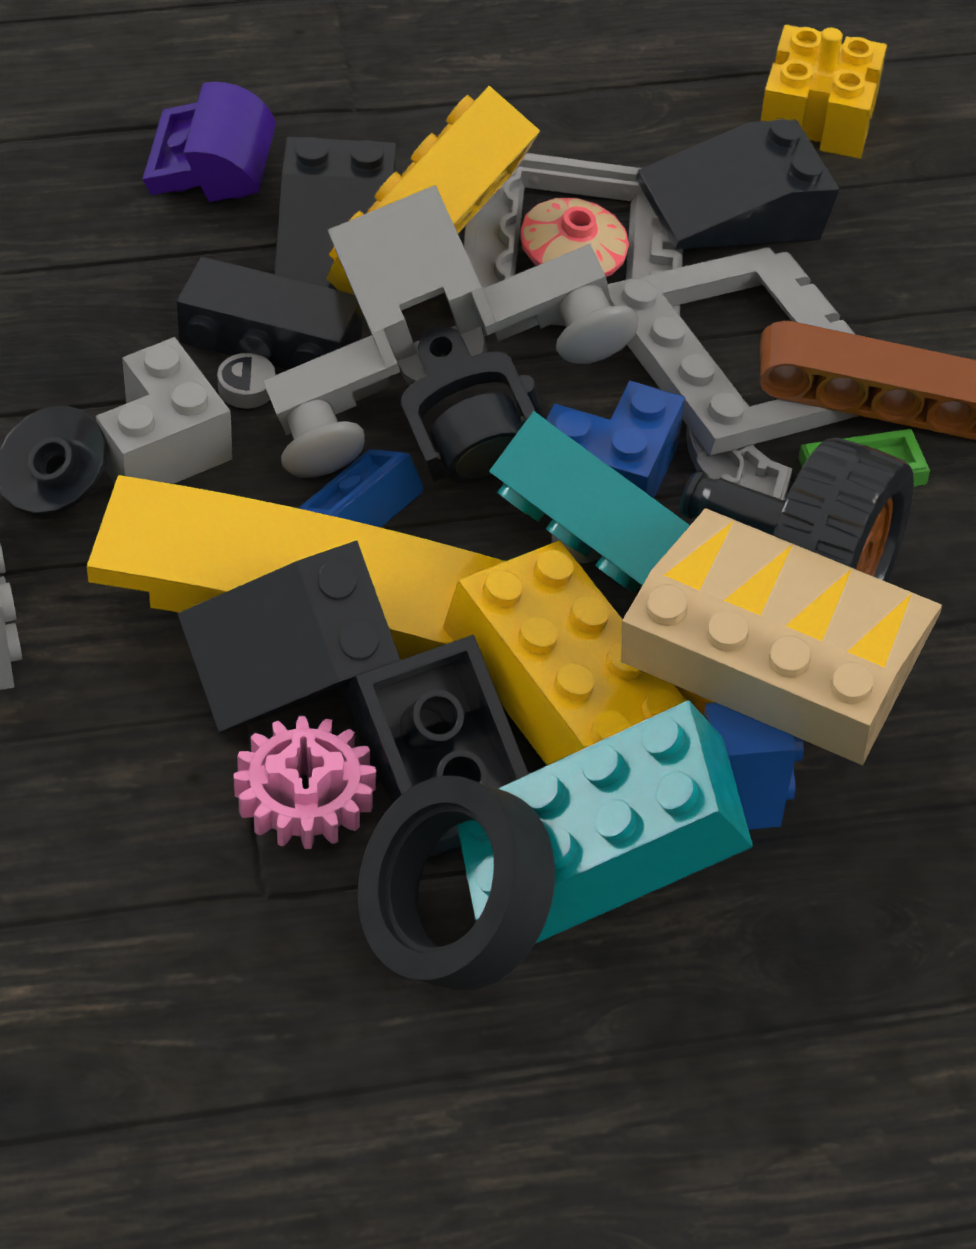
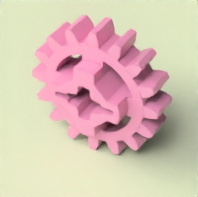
M299 716L296 722V729L287 730L281 722L276 721L272 723L273 737L268 739L263 735L255 733L251 736V752L239 751L237 756L238 772L234 773L235 797L239 798V813L242 818L254 817V832L259 836L272 828L277 830V844L280 846H285L292 835L301 836L305 849H312L314 836L323 834L331 844L337 843L339 826L343 825L347 829L356 831L360 827V812H371L373 808V791L376 790V768L370 766V749L368 746L355 748V732L351 729L342 732L338 736L332 734V720L325 719L318 729L309 728L306 717ZM302 775L307 776L308 789H304L302 786Z

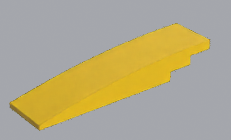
M118 475L87 563L88 582L149 592L151 608L182 612L295 561L357 540L399 658L403 660L454 642L443 628L458 580L506 561L424 538L294 507L215 491Z

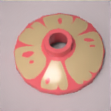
M555 198L537 204L525 215L520 230L522 248L536 266L591 244L605 276L608 277L624 264L629 248L626 229L615 215L598 204L578 198Z

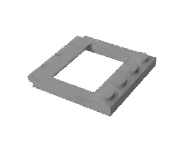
M526 153L515 173L466 225L463 244L482 288L514 276L516 274L524 187L631 201L626 280L682 267L683 249L675 250L638 184L636 175L641 168ZM680 305L673 306L680 316ZM563 320L553 323V325L565 326Z
M767 247L608 284L611 298L608 300L610 306L624 305L633 308L638 315L637 331L632 340L627 344L661 390L685 397L682 419L710 456L859 416L782 399L749 407L673 308L676 305L763 285L791 321L855 334L845 321L839 320V313L817 286L810 284L808 275L788 252L774 254Z

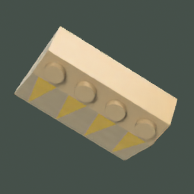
M705 508L651 570L623 618L621 662L863 765L941 613L942 605Z

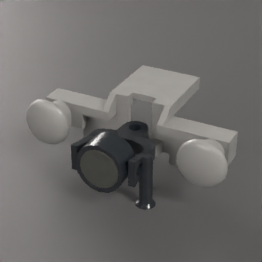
M436 185L328 229L331 241L372 335L263 380L286 435L292 434L294 439L287 445L281 455L282 466L291 475L296 477L318 478L335 473L349 465L363 449L365 444L364 430L356 423L348 421L338 422L335 415L357 406L355 401L391 387L389 376L400 373L409 385L401 396V405L433 481L445 477L439 462L443 463L448 476L454 482L467 484L494 478L496 476L489 472L532 412L535 411L545 420L548 416L543 414L534 379L529 375L519 376L511 358L506 353L498 351L488 352L485 336L495 333L497 340L501 341L539 325L541 329L563 320L566 328L557 339L556 351L565 361L570 363L589 364L604 360L622 350L635 336L639 321L638 315L633 308L624 305L610 306L608 300L611 298L607 279L591 244L482 288ZM444 293L449 303L455 326L432 328L425 332L419 341L413 343L401 310ZM497 382L504 383L510 388L518 411L510 397L500 393L480 394L465 399L446 410L437 418L431 429V437L437 451L434 450L422 423L423 416L432 406L456 392L479 384Z

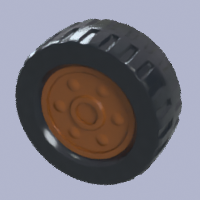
M836 437L823 441L811 453L796 477L785 501L722 478H709L707 473L699 471L692 474L685 485L680 501V511L684 517L692 519L694 517L697 518L705 508L888 582L909 518L914 476L911 466L905 460L878 449Z

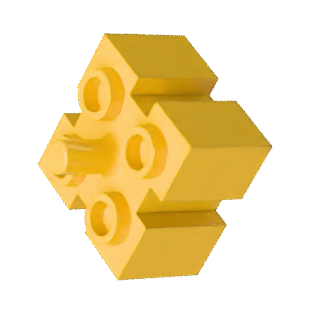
M784 25L777 48L776 60L772 65L765 88L760 121H774L777 119L797 120L809 140L821 142L820 151L861 159L870 119L872 118L878 95L887 44L869 41L861 37L847 36L844 43L841 44L842 33L836 28H826L821 32L810 27L800 28Z

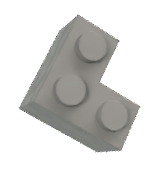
M175 337L122 357L126 404L96 415V422L107 442L104 470L114 484L118 475L174 484L233 459L230 410Z

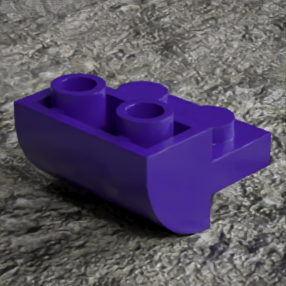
M203 83L197 103L163 109L143 175V181L151 195L171 191L182 192L192 187L201 186L209 202L228 198L238 199L249 194L259 193L276 121L266 104L252 92L230 83Z

